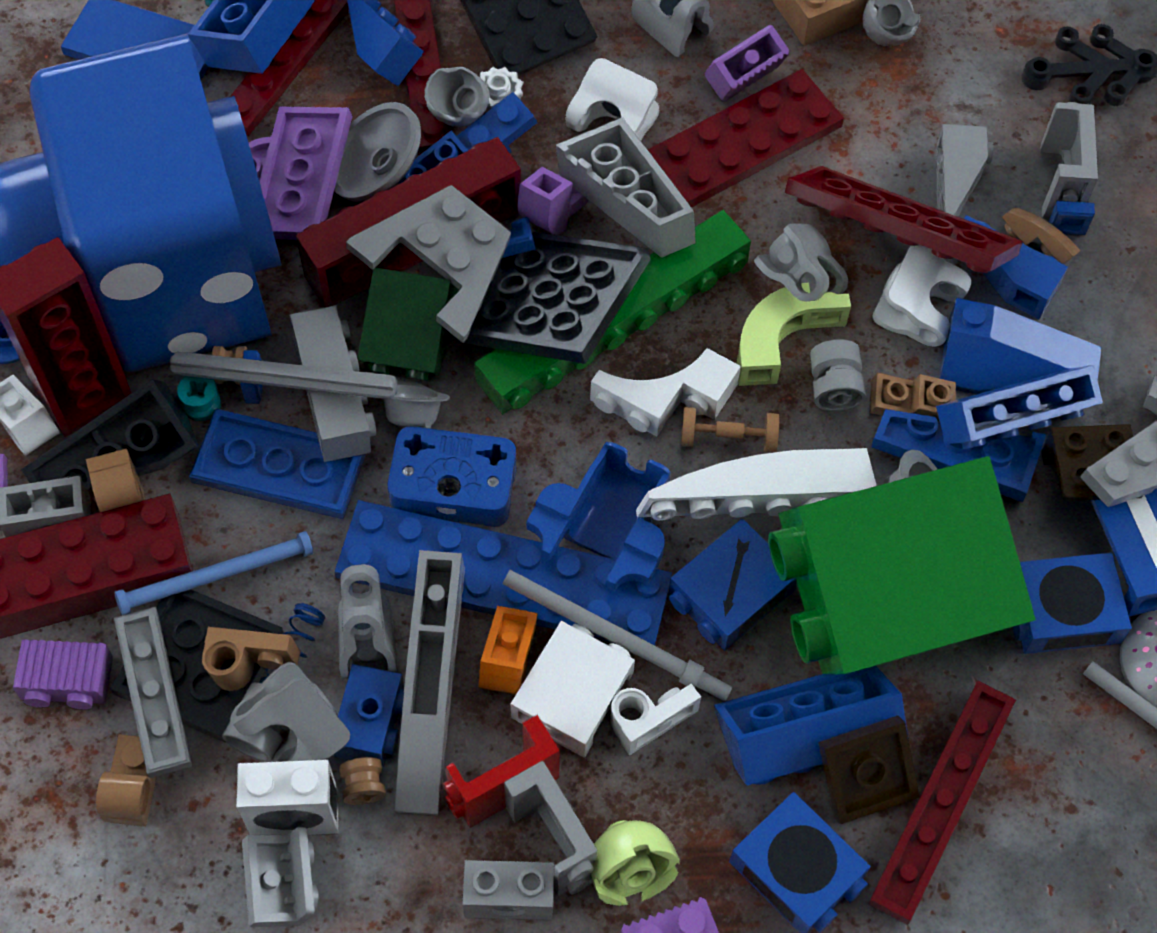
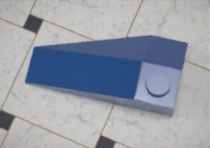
M956 298L949 317L950 328L944 344L939 379L956 382L957 391L980 394L991 389H998L1065 369L1094 365L1098 380L1101 356L1100 346L1001 307Z

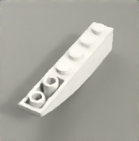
M867 448L790 450L758 454L722 462L683 475L649 490L637 507L636 514L637 517H652L654 520L659 521L667 520L674 516H691L694 519H704L719 514H729L734 518L744 517L751 513H767L770 516H778V513L877 485Z

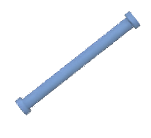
M304 531L298 533L295 539L126 593L123 589L115 591L116 602L123 616L131 613V608L292 556L302 554L306 557L312 555L313 548L307 532Z

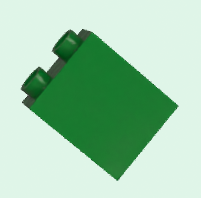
M990 456L780 512L778 516L782 529L770 532L768 536L769 551L776 573L782 581L796 578L805 610L791 615V630L795 646L804 663L819 661L822 674L851 673L1036 620Z

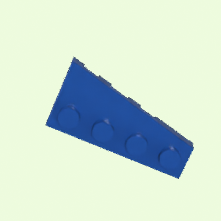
M885 409L871 447L902 458L903 454L909 450H918L928 456L937 469L990 456L1000 494L1023 502L1028 492L1046 434L1032 432L1030 437L1015 435L1003 439H996L995 435L985 437L986 444L963 449L961 443L945 444L941 425L936 417Z

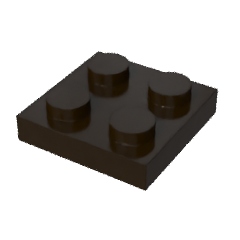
M899 715L818 742L833 814L840 825L920 797L906 724Z

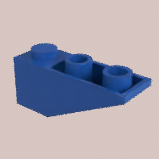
M347 0L357 55L376 73L399 86L424 53L413 42L417 36L401 23L396 26L399 19L384 7L378 9L381 5L380 1Z
M967 215L964 217L965 220L997 231L983 221L975 220ZM1022 243L1017 257L991 272L983 274L1006 303L1040 319L1060 287L1068 266L1060 263L1054 257L1044 255Z

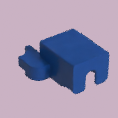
M605 442L578 489L563 483H555L542 490L536 500V506L526 521L527 530L535 533L541 539L543 544L541 557L548 561H551L563 537L598 555L616 559L606 579L605 587L615 591L621 584L628 581H638L649 585L663 558L665 538L662 531L652 524L653 518L637 517L636 509L649 490L670 482L671 472L667 467L653 460L647 461L646 471L638 470L628 463V450L613 442Z

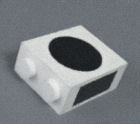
M328 760L238 763L237 809L250 835H289L297 827H306L307 835L338 834V789Z

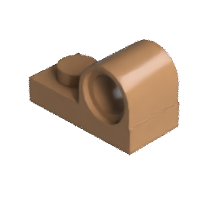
M127 449L86 459L93 493L100 512L146 500Z
M208 627L202 663L205 670L221 689L235 691L243 688L250 681L255 662L261 667L273 670L287 662L298 664L300 649L291 635ZM235 659L234 664L230 668L220 670L226 661Z
M118 735L111 771H105L99 780L96 794V809L103 822L147 826L157 776L150 778L147 774L139 736Z

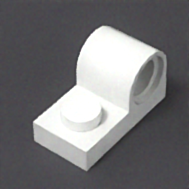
M14 375L0 382V422L25 456L60 433L44 405Z
M692 684L682 690L675 687L663 694L658 700V705L655 706L642 690L626 688L619 691L613 698L610 725L620 740L621 745L630 756L698 712L701 696ZM626 708H634L642 716L636 720H627L621 716L620 712Z

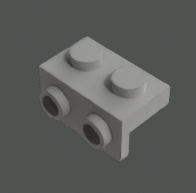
M297 827L289 835H247L242 840L249 927L300 926L314 914L318 905V889L315 884H312L311 878L314 847L312 842L308 841L307 828Z

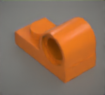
M497 606L480 661L479 688L513 695L517 694L525 681L528 655L537 625L538 613Z

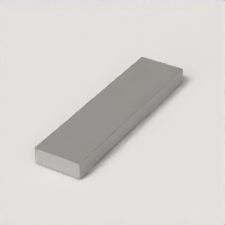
M156 607L114 618L148 776L153 778L192 767Z

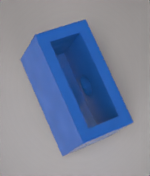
M352 664L338 713L339 719L350 732V739L345 746L334 753V757L346 760L364 757L378 758L382 762V767H384L387 754L394 755L399 738V730L394 729L397 716L398 714L402 715L404 683L402 674Z

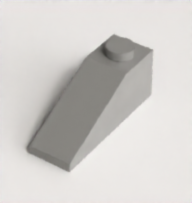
M942 124L936 144L938 210L958 217L981 179L985 164H991L993 142L987 141V126Z

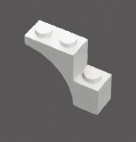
M706 348L702 355L688 367L658 379L631 380L616 377L599 370L591 380L590 400L601 411L608 414L614 413L627 420L634 429L640 432L647 431L657 437L680 402L684 403L686 407L696 408V414L706 415L715 420L738 385L741 366Z

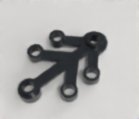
M1098 24L1092 30L1090 43L1096 48L1106 49L1119 58L1109 59L1079 41V33L1075 28L1064 26L1057 33L1055 45L1060 50L1069 51L1084 61L1050 63L1046 58L1035 57L1026 63L1021 79L1027 88L1043 90L1048 86L1051 78L1090 76L1084 83L1076 84L1069 97L1070 102L1090 104L1093 95L1112 74L1126 73L1120 81L1111 82L1104 95L1108 104L1121 106L1125 103L1129 92L1137 83H1147L1157 77V54L1147 49L1133 50L1113 38L1114 31L1110 26ZM1113 92H1118V93H1120L1121 95H1120V96L1115 95ZM1077 94H1082L1086 98H1081Z

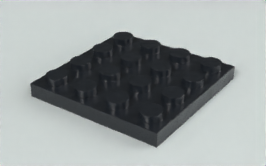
M532 232L535 250L501 259L484 296L480 310H478L471 326L468 338L464 343L586 364L650 262L648 248ZM444 328L448 341L463 343Z

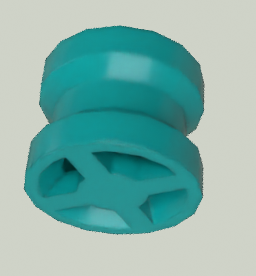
M185 376L180 380L177 386V395L187 416L195 421L211 419L215 408H221V398L214 379Z

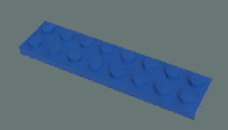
M361 500L357 501L334 571L336 578L340 579L341 573L347 567L362 564L370 565L379 574L381 589L414 596L419 550L462 553L465 574L461 608L495 615L497 606L538 613V626L555 630L561 621L570 626L577 624L503 585L509 570H512L654 646L669 591L670 578L672 577V572L657 569L649 585L638 581H628L613 591L605 586L606 579L616 559L558 546L551 561H548L541 557L542 542ZM359 580L355 582L369 586V583L367 581ZM592 632L595 639L613 643L603 638L602 636Z

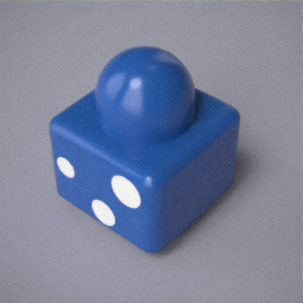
M188 33L38 70L30 82V99L43 152L0 163V266L8 265L28 254L34 247L46 244L59 237L86 276L122 370L126 372H137L170 363L171 356L177 351L205 354L212 352L214 346L228 348L272 336L255 272L281 266V261L258 174L235 96L207 102Z

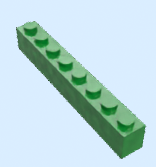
M724 210L718 212L695 227V244L662 258L655 252L649 255L650 262L586 364L496 349L474 362L477 384L502 415L511 409L522 408L531 400L533 395L543 389L554 388L562 381L565 375L575 369H584L600 353L607 349H616L626 340V337L637 330L643 331L648 329L655 323L658 317L669 310L672 312L678 310L687 302L688 298L699 291L703 293L710 290L720 278L728 273L734 274L739 272L748 262L751 240Z

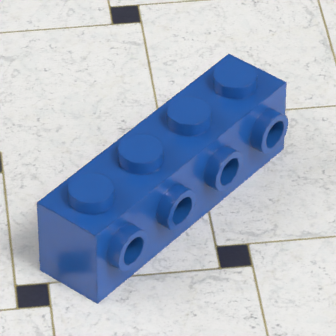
M1094 365L1065 369L936 406L945 444L961 443L963 449H968L986 444L985 437L995 435L996 439H1003L1020 434L1019 427L1027 425L1028 430L1052 425L1051 418L1060 416L1061 421L1083 416V409L1102 404L1103 401Z

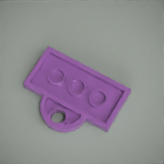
M279 107L272 136L249 142L275 239L296 240V235L303 232L306 227L327 220L352 121V114L349 108Z

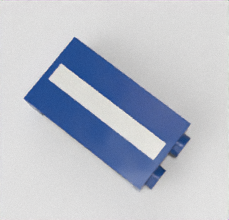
M1157 488L1142 498H1134L1111 507H1107L1102 500H1091L1129 586L1124 596L1128 616L1157 610Z

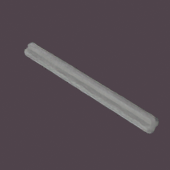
M179 351L175 352L170 358V371L175 375L381 399H392L397 393V378L393 375Z

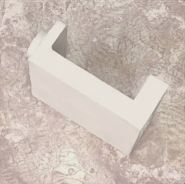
M561 621L511 702V718L522 724L538 714L554 742L585 758L593 744V735L609 710L614 696L620 691L624 682L630 680L633 675L635 659L631 658L630 653L623 647L614 643L606 645L595 639L592 632L578 624L570 626Z

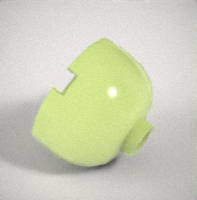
M636 820L615 822L594 843L598 854L597 859L592 864L594 868L591 873L592 880L599 898L607 904L628 905L625 897L642 892V901L652 898L665 890L678 875L675 865L676 863L680 864V860L676 850L667 835L652 823Z

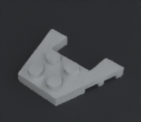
M450 185L350 237L346 241V249L373 270L397 244L401 243L445 279L451 280V283L459 289V292L437 314L436 321L464 343L468 338L477 312L480 310L490 282L508 245L511 232Z

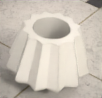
M492 67L488 72L480 73V78L486 84L490 94L489 105L485 112H488L512 92L519 99L524 94L521 90L524 82L517 79V72H509L506 67L501 69Z

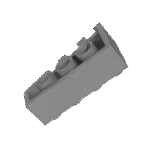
M623 117L556 144L559 176L572 182V187L661 258L696 243L694 210Z

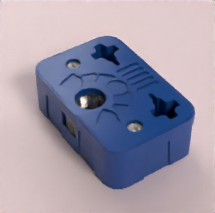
M413 426L405 427L396 437L387 483L391 508L452 522L499 527L508 520L510 513L511 494L516 476V447L511 440L502 437ZM453 492L452 496L446 497L447 493Z

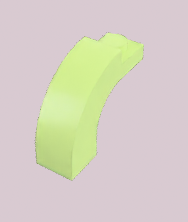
M809 282L801 283L804 291L810 293ZM784 287L771 293L759 302L746 319L740 338L737 364L741 366L738 379L739 386L777 384L781 368L779 343L790 333L801 329L845 327L851 309L849 294L826 292L819 300L806 302L794 297Z

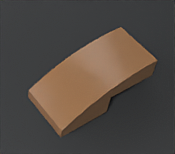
M1015 207L1002 216L1007 223L1004 227L1010 237L1023 241L1026 246L1038 237L1042 242L1040 248L1043 253L1054 257L1062 264H1065L1080 252L1079 248L1064 233L1033 213Z
M878 372L871 379L870 413L883 416L885 409L933 416L939 421L936 406L955 401L956 382L919 374L912 381Z

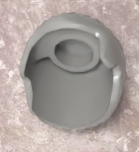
M868 0L863 14V28L866 35L878 45L885 47L899 46L914 36L921 20V15L915 14L910 0Z
M465 67L437 69L426 83L424 97L429 111L439 121L449 126L464 127L472 124L483 115L489 105L490 94L486 84L476 73Z

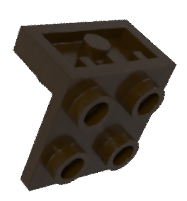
M1131 424L1051 427L1041 450L1044 465L1056 464L1062 496L1065 501L1101 500L1081 479V475L1088 467L1133 437Z

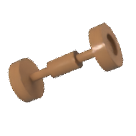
M684 407L681 446L693 447L696 431L715 433V437L743 439L744 435L764 436V452H777L779 414L766 413L764 428L744 427V423L716 421V425L695 424L696 408Z

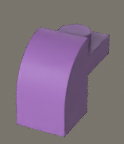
M541 167L520 183L518 212L522 218L528 217L529 221L553 235H559L566 231L568 218L588 203L589 200L572 187V182Z

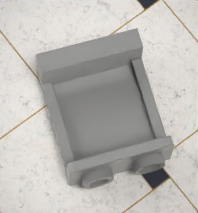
M1059 102L1054 107L1040 144L1041 152L1057 153L1062 156V164L1058 165L1042 206L1043 219L1050 218L1056 201L1088 202L1098 180L1094 105Z
M544 761L505 781L506 809L514 823L537 810L566 858L554 866V889L557 894L561 895L569 891L573 895L588 887L593 882L591 873L594 868L592 864L597 859L598 850Z

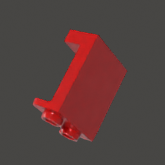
M538 714L522 723V753L469 782L463 780L454 763L445 767L447 781L443 783L447 794L445 800L456 819L464 817L469 828L506 808L504 782L528 768L544 761L554 780L559 778L560 750Z

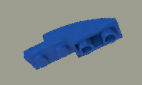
M512 92L460 134L455 136L450 131L419 155L398 184L403 183L412 175L422 174L438 166L445 159L454 158L469 151L480 142H487L497 136L509 153H511L509 145L537 124V121L529 109Z

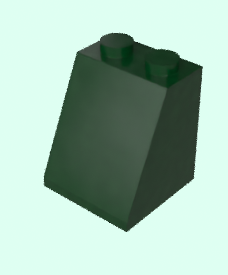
M374 268L357 360L368 364L367 371L390 375V370L393 368L405 370V377L415 380L428 381L429 375L440 376L448 340L444 327L436 321V316L459 292V289L448 279Z

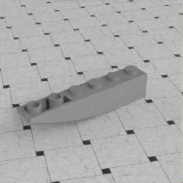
M419 550L401 720L395 812L439 816L465 574L462 553Z

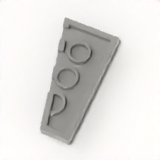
M1157 421L1088 467L1081 475V479L1107 507L1152 493L1157 488Z

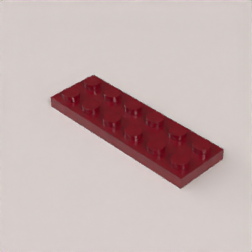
M800 69L649 148L648 151L692 208L841 128L844 117L806 72Z
M819 166L788 178L784 192L797 197L796 201L802 205L810 207L820 206L830 210L829 214L833 217L845 220L852 218L862 222L863 227L867 230L879 233L888 232L896 235L897 240L903 244L911 246L922 245L932 249L931 253L943 259L956 258L966 262V266L976 272H991L1017 257L1023 241L824 166Z

